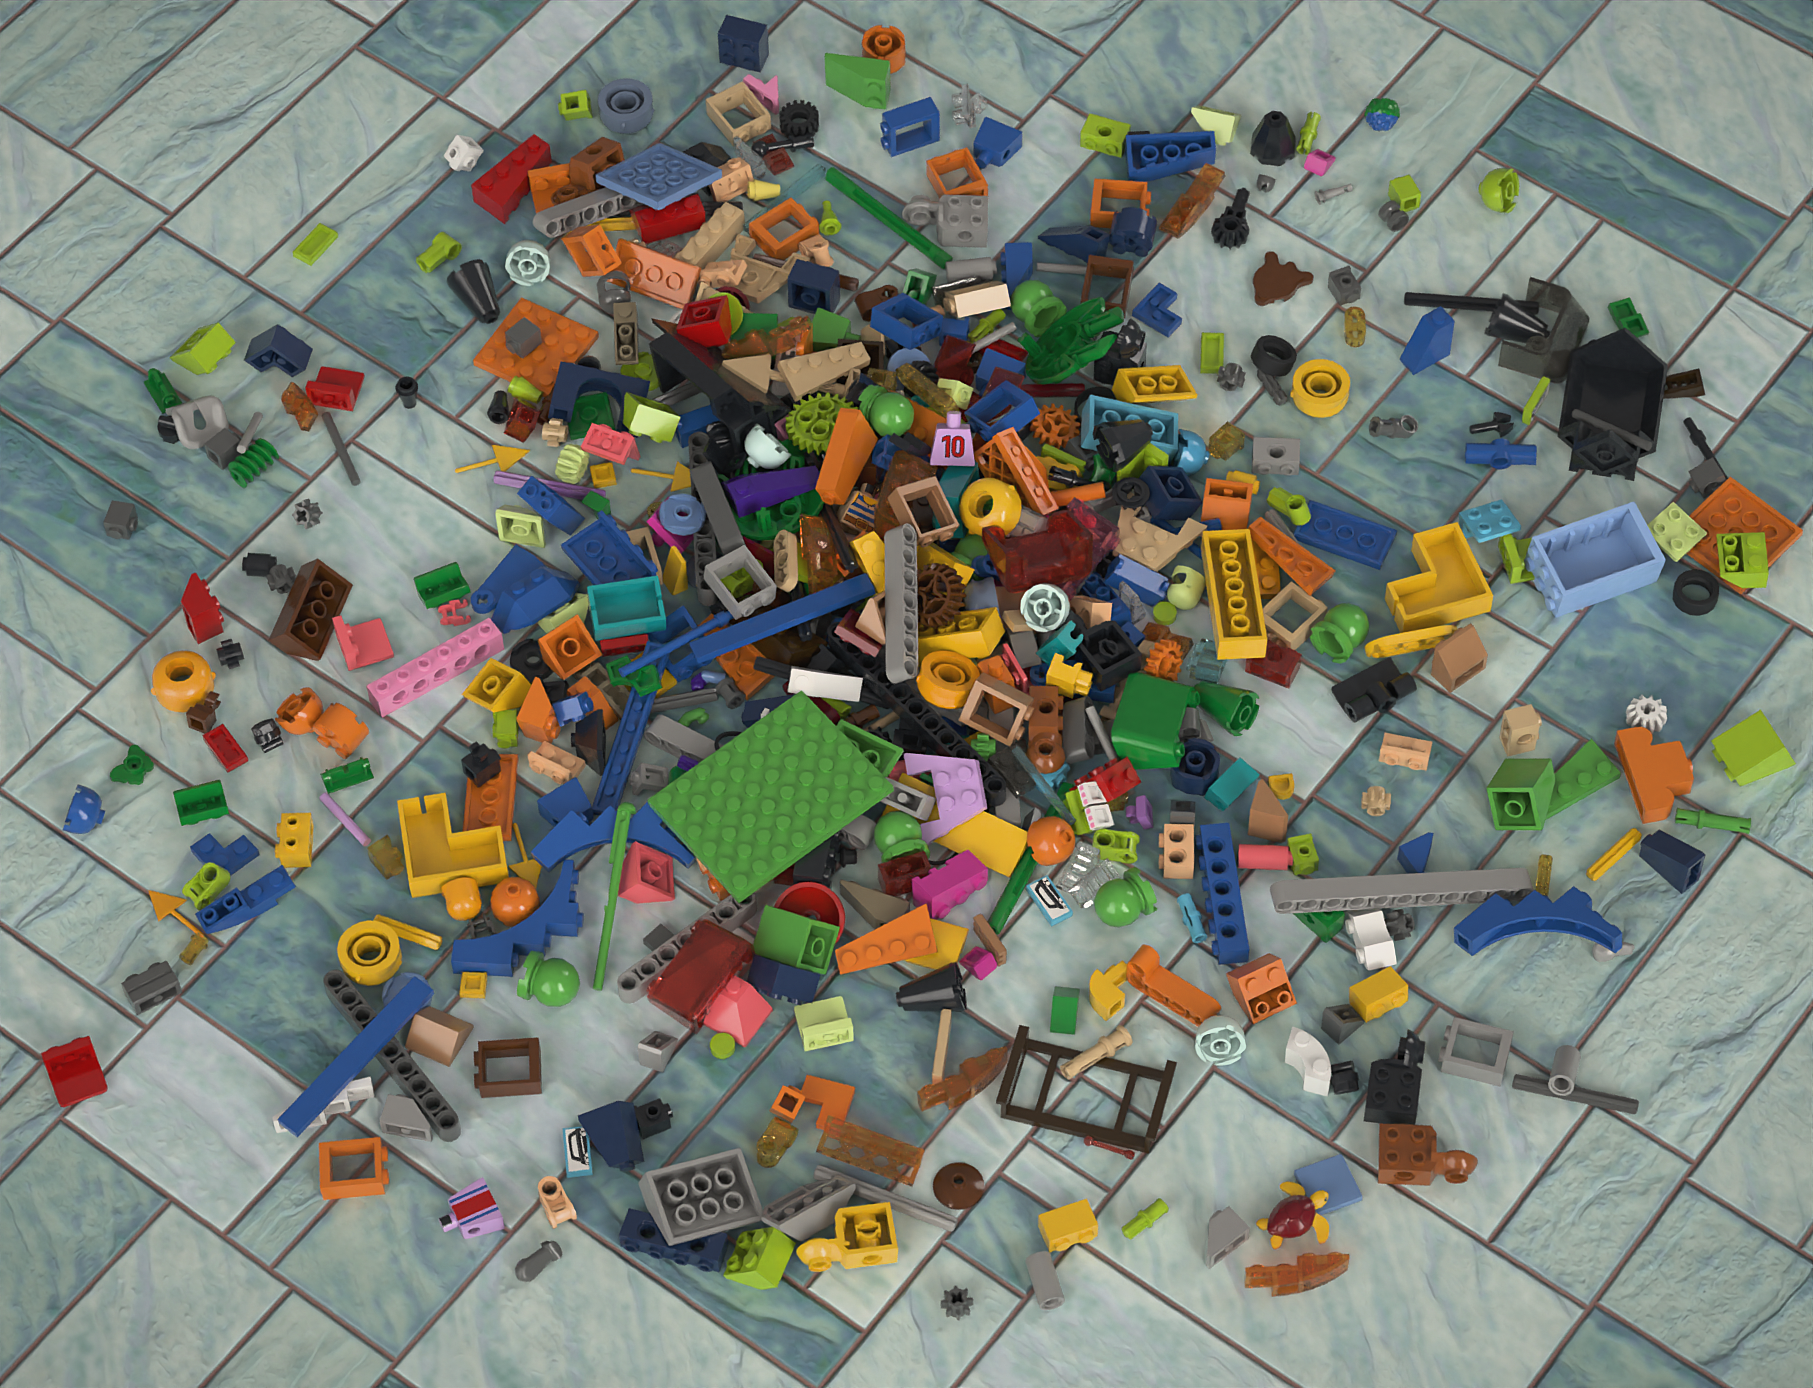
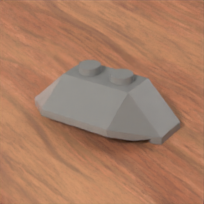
M835 1175L830 1177V1180H819L803 1185L764 1206L762 1222L796 1240H806L835 1223V1215L838 1208H846L856 1188L855 1183Z

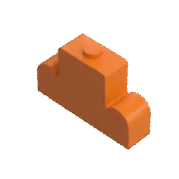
M1634 727L1617 730L1614 745L1642 824L1662 821L1670 816L1674 797L1691 792L1694 780L1692 774L1693 765L1691 760L1687 759L1680 741L1651 745L1653 739L1651 732L1644 727Z

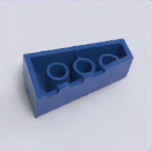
M1214 131L1126 135L1125 154L1128 181L1149 182L1215 164L1216 144Z

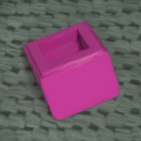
M1316 149L1308 154L1304 169L1323 176L1336 158L1320 149Z
M978 946L974 947L959 961L966 970L979 980H983L997 968L993 954Z

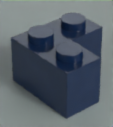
M277 324L251 339L244 361L261 373L275 365L289 376L294 377L306 370L313 348L288 332L286 328Z
M754 954L746 982L755 986L758 993L778 1000L785 996L788 997V1002L802 1005L803 1001L813 1003L821 975Z

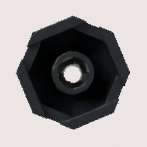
M1271 111L1264 115L1252 134L1250 154L1253 157L1256 155L1262 165L1281 166L1285 164V160L1290 158L1289 160L1294 158L1296 136L1287 117L1282 112Z
M1137 419L1102 422L1094 426L1092 435L1094 440H1099L1100 444L1096 446L1097 452L1106 467L1109 469L1113 468L1112 471L1117 472L1129 464L1151 442L1153 431L1149 423Z

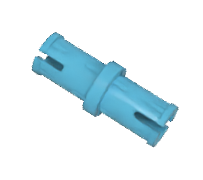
M1189 893L1180 895L1177 898V903L1183 914V924L1188 927L1192 942L1201 943L1208 937L1201 922L1202 915L1197 911L1192 895Z

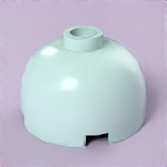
M534 240L519 241L508 251L505 269L510 274V278L520 285L532 286L534 285L533 282H539L540 280L542 282L548 276L550 269L548 251L542 244Z
M756 424L745 440V450L749 455L747 460L756 468L759 466L765 469L780 467L791 454L773 435L765 434L763 432L765 429Z
M1043 583L1033 586L1025 592L1021 600L1020 610L1021 614H1024L1029 627L1036 631L1047 632L1057 629L1065 622L1069 615L1070 603L1068 596L1061 588L1053 584Z
M1216 1015L1205 1019L1198 1027L1195 1036L1197 1055L1205 1062L1207 1060L1216 1061L1214 1065L1217 1066L1229 1065L1238 1061L1241 1058V1053L1246 1049L1243 1028L1235 1019L1225 1015Z

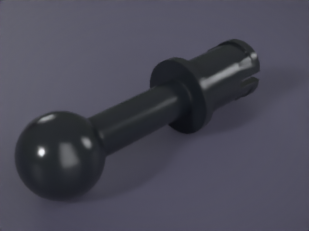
M812 133L800 136L789 135L788 140L772 143L758 140L752 144L751 152L757 158L765 157L768 152L789 148L791 152H795L797 149L814 147V139L811 138L813 136Z
M1052 466L1049 470V473L1053 474V476L1048 475V480L1065 484L1067 488H1072L1073 485L1083 486L1103 482L1105 492L1112 488L1111 484L1106 480L1094 482L1078 477L1075 470L1067 471L1056 466Z

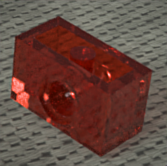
M1267 640L1265 657L1246 658L1245 672L1289 689L1300 669L1302 654L1294 649L1285 648Z
M925 851L878 864V881L884 894L895 897L912 892L913 878L918 876L922 879L930 875L928 872L932 868Z

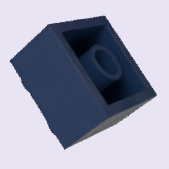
M726 15L717 33L720 63L749 71L761 72L769 55L767 24Z
M796 259L787 278L789 307L815 314L817 308L834 313L840 301L839 270L817 265L810 261Z
M1148 466L1138 478L1144 481L1149 488V501L1145 505L1154 520L1186 521L1203 503L1182 467Z

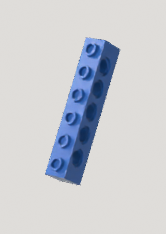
M1230 824L1200 825L1199 835H1195V844L1197 850L1201 849L1202 856H1198L1200 871L1204 870L1205 877H1202L1203 892L1207 891L1208 898H1205L1206 913H1211V919H1208L1209 934H1214L1215 941L1211 942L1213 956L1217 955L1219 965L1248 962L1250 949ZM1218 892H1224V893H1226V894L1221 895V894H1218ZM1222 913H1226V914H1229V915H1228V916H1223V915H1221V914H1222Z

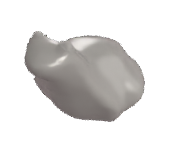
M1622 942V949L1616 954L1598 943H1595L1592 947L1593 957L1597 962H1606L1616 956L1631 955L1634 950V945Z

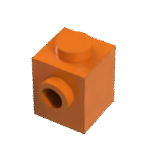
M783 1085L769 1112L792 1123L806 1097L801 1095L802 1091L791 1085L786 1087Z

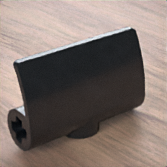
M1391 657L1376 663L1331 688L1339 705L1353 722H1357L1377 711L1380 713L1388 712L1394 707L1396 701L1417 690L1413 677L1408 672L1401 674Z

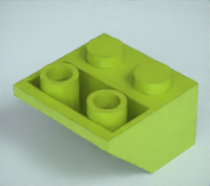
M1765 532L1717 534L1720 577L1741 588H1766L1769 570Z
M774 1227L743 1231L736 1240L735 1249L727 1261V1267L723 1276L726 1279L759 1290L777 1288L796 1243Z

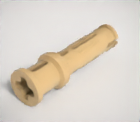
M1120 1025L1116 1028L1115 1032L1107 1037H1100L1098 1043L1062 1064L1060 1066L1062 1074L1070 1080L1076 1074L1104 1057H1113L1115 1052L1122 1047H1129L1133 1044L1129 1032Z

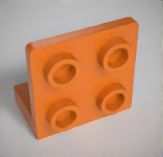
M570 163L528 171L530 191L536 214L555 206L551 201L552 194L559 188L571 183L569 176Z

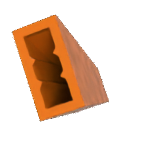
M840 408L815 487L822 501L826 504H845L878 441L877 436L861 410Z

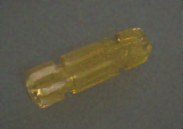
M1542 854L1539 857L1535 890L1541 895L1548 897L1553 858L1551 855Z

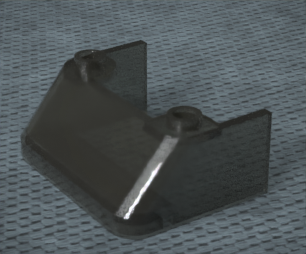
M1530 277L1526 301L1539 302V307L1557 312L1559 315L1549 338L1541 336L1531 337L1525 347L1503 340L1498 366L1539 379L1544 376L1551 379V383H1562L1567 379L1571 350L1580 347L1588 329L1589 316L1567 288Z

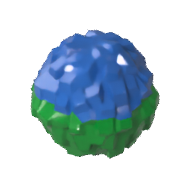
M1374 98L1367 105L1364 112L1366 122L1369 123L1374 131H1388L1400 117V109L1394 100Z

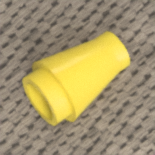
M756 179L748 181V199L759 201L780 197V184Z

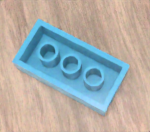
M1090 395L1082 410L1081 448L1097 451L1096 446L1100 443L1098 439L1094 440L1092 434L1094 426L1102 422L1141 419L1145 423H1149L1152 428L1153 435L1151 436L1150 443L1169 455V466L1178 451V413Z

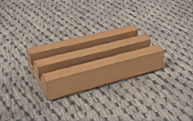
M981 913L974 916V932L987 951L993 954L998 967L1005 964L1006 948Z

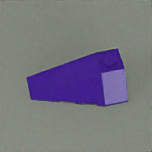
M816 466L742 474L721 482V486L738 518L761 510L762 507L767 508L815 489L820 473Z

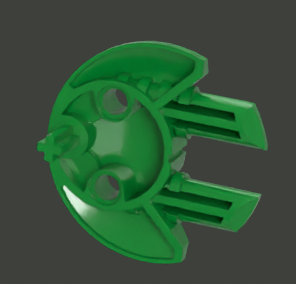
M1096 297L1075 306L1058 318L1041 335L1037 342L1027 332L1023 333L1017 341L1029 353L1026 361L1027 376L1036 384H1057L1072 376L1079 369L1086 367L1090 362L1102 358L1115 342L1117 336L1112 334L1096 341L1093 338L1099 336L1101 332L1124 322L1123 310L1120 307H1114L1104 312L1105 300L1102 297Z
M788 452L791 456L782 464V470L805 467V458ZM747 455L743 466L735 470V477L742 474L758 473L759 467H754L747 460L749 455ZM723 474L717 475L720 483L729 480ZM813 489L767 508L762 507L759 511L738 518L727 498L741 535L753 540H774L781 530H787L795 534L808 526L818 516L824 505L817 490Z

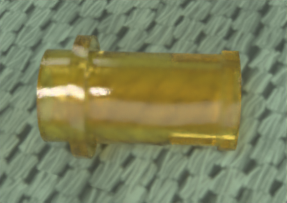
M201 933L192 935L190 937L191 941L179 955V958L188 965H192L201 951L208 948L207 943L209 940Z

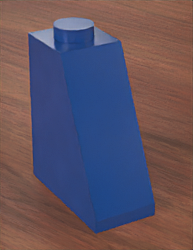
M1441 306L1422 316L1400 357V361L1413 375L1450 355L1455 321Z

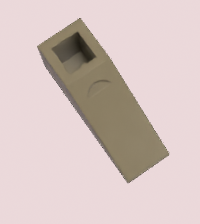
M636 302L613 303L615 365L638 364V314Z
M840 880V895L874 929L910 912V902H907L902 897H892L878 889L863 887L854 881Z

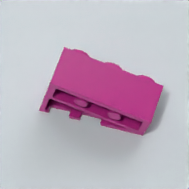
M969 850L945 862L947 866L939 870L935 867L930 869L928 872L930 875L922 879L918 876L912 879L913 905L918 908L927 903L931 919H943L957 904L961 905L975 890H981L988 881V868Z

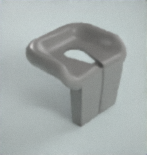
M215 396L200 397L165 409L167 416H172L181 444L188 449L204 447V444L222 429H229L223 404ZM199 409L206 421V425L202 430H198L194 426L193 411Z

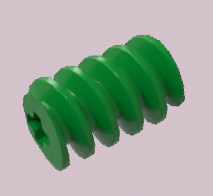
M259 438L255 441V444H251L245 453L237 456L235 461H231L228 464V469L235 482L242 488H246L247 483L245 479L252 483L254 478L251 474L259 477L261 474L259 469L262 471L267 470L265 462L268 465H273L274 462L271 457L278 460L279 455L272 444Z

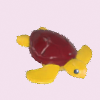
M1288 1181L1280 1184V1189L1289 1194L1290 1197L1280 1201L1272 1210L1269 1218H1261L1256 1222L1258 1228L1268 1230V1233L1273 1235L1270 1239L1272 1248L1278 1249L1282 1245L1283 1238L1302 1236L1310 1230L1311 1226L1316 1230L1318 1242L1320 1244L1325 1243L1329 1236V1224L1323 1216L1316 1213V1209L1322 1208L1327 1203L1328 1192L1319 1190L1308 1198L1305 1196V1189L1301 1185Z

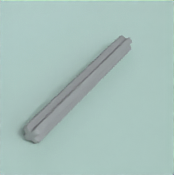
M818 1165L814 1171L813 1178L815 1180H830V1177L839 1175L855 1183L854 1195L875 1203L890 1202L891 1209L950 1232H953L957 1226L958 1219L956 1217L822 1165Z

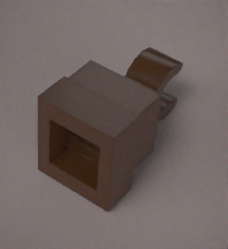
M210 691L204 705L196 703L194 707L189 708L186 713L189 728L204 734L211 731L212 726L217 721L215 709L221 704V701L217 700L220 694Z

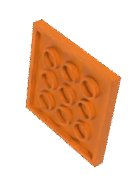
M521 297L473 359L474 366L509 382L515 376L519 378L522 376L543 392L542 397H546L556 383L560 361L577 365L598 339L599 335L598 331ZM525 317L540 328L542 343L522 359L516 353L512 354L507 349L505 332Z
M1729 477L1689 515L1707 532V535L1686 554L1739 594H1742L1747 588H1741L1720 577L1717 534L1765 532L1769 568L1802 536L1803 530L1735 479Z

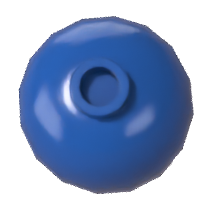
M78 784L76 790L80 791V793L75 792L65 820L66 823H70L69 825L65 824L63 830L74 834H85L92 831L96 823H102L105 810L101 809L102 800L94 790Z

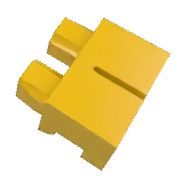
M1055 653L1046 675V686H1058V694L1072 699L1075 693L1086 697L1092 686L1093 674L1082 670V663H1076L1073 667L1064 664V656Z

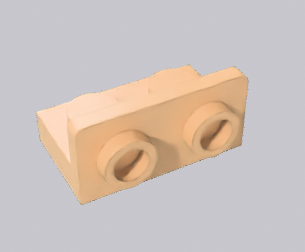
M740 157L732 158L727 163L717 167L722 170V178L709 185L713 201L726 202L747 191L748 181H753L754 179L750 165Z
M743 259L708 262L705 269H702L700 272L698 284L700 285L702 281L711 288L738 286L747 268V264Z
M1385 733L1380 749L1379 762H1384L1388 765L1405 766L1413 770L1427 771L1432 742Z
M546 741L542 743L536 753L530 751L528 754L529 767L538 774L543 773L551 777L558 784H565L571 779L577 778L586 766L585 760Z

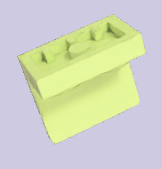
M1674 502L1647 525L1658 546L1675 562L1679 561L1707 535V532Z
M842 996L794 1007L804 1051L854 1041L852 1020L848 1018Z

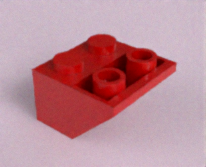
M195 572L190 576L181 599V605L187 627L196 642L200 644L224 632L222 627L224 618L219 610L221 606L215 595L211 597L205 579L200 580Z

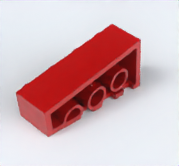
M533 134L471 184L474 202L506 224L511 212L518 208L520 200L530 192L528 171L549 167L552 163L550 145Z

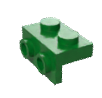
M457 562L421 574L413 579L418 596L426 609L437 608L442 603L460 599L464 595L471 593Z
M221 780L173 792L181 826L194 825L199 821L211 818L218 819L223 815L229 814Z

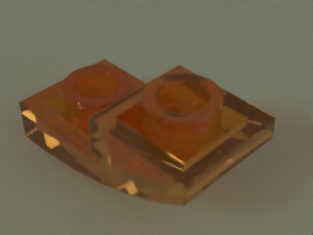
M290 382L287 389L282 393L281 401L286 413L295 415L300 429L309 432L318 417L317 410L304 391L294 382Z
M1148 622L1142 631L1147 641L1160 643L1161 639H1169L1177 642V644L1181 645L1180 651H1183L1181 656L1183 661L1194 645L1192 638L1173 634L1168 626Z

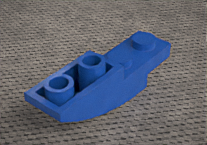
M281 865L241 891L236 887L195 913L206 934L219 932L244 923L278 905L276 899L296 886L285 867Z

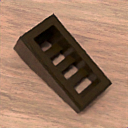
M1699 368L1666 376L1665 385H1667L1668 390H1664L1663 399L1705 395ZM1672 384H1677V388H1673Z

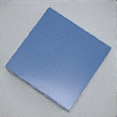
M1342 1154L1294 1170V1176L1298 1184L1305 1189L1306 1197L1309 1198L1319 1190L1328 1192L1327 1203L1322 1208L1316 1209V1213L1319 1215L1362 1201L1363 1196Z

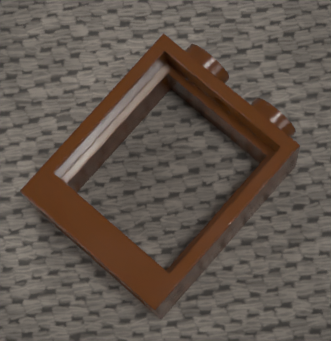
M1089 255L1080 304L1089 300L1093 275L1125 279L1121 304L1105 302L1104 310L1105 312L1114 307H1120L1123 310L1125 319L1134 272V261Z
M539 1037L478 1041V1051H474V1066H478L479 1073L474 1074L475 1089L480 1090L481 1098L542 1094ZM529 1056L530 1079L487 1082V1059Z

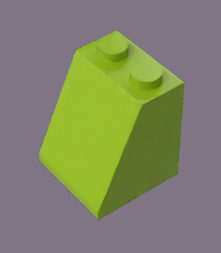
M1761 710L1711 740L1715 747L1712 753L1719 763L1725 762L1727 768L1723 770L1732 782L1736 779L1740 787L1796 764Z

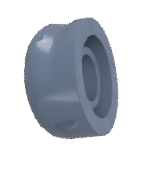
M624 78L612 81L605 85L598 95L600 118L603 124L613 132L620 134L638 132L645 128L653 117L655 110L652 105V93L644 83L638 80Z
M986 577L981 581H975L974 579L969 581L963 592L967 595V597L963 598L964 610L970 611L997 607L1000 616L993 577Z

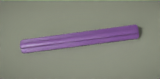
M497 470L494 474V483L522 488L531 476ZM535 477L555 490L560 496L583 500L590 491H593L606 498V491L602 489Z

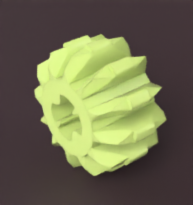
M577 444L566 445L561 450L555 465V475H557V478L566 483H578L584 477V473L587 470L589 453L583 451L581 446Z

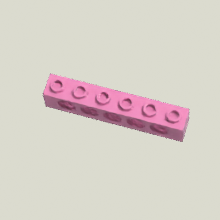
M490 618L485 619L368 684L366 687L370 703L383 718L503 651L502 633Z

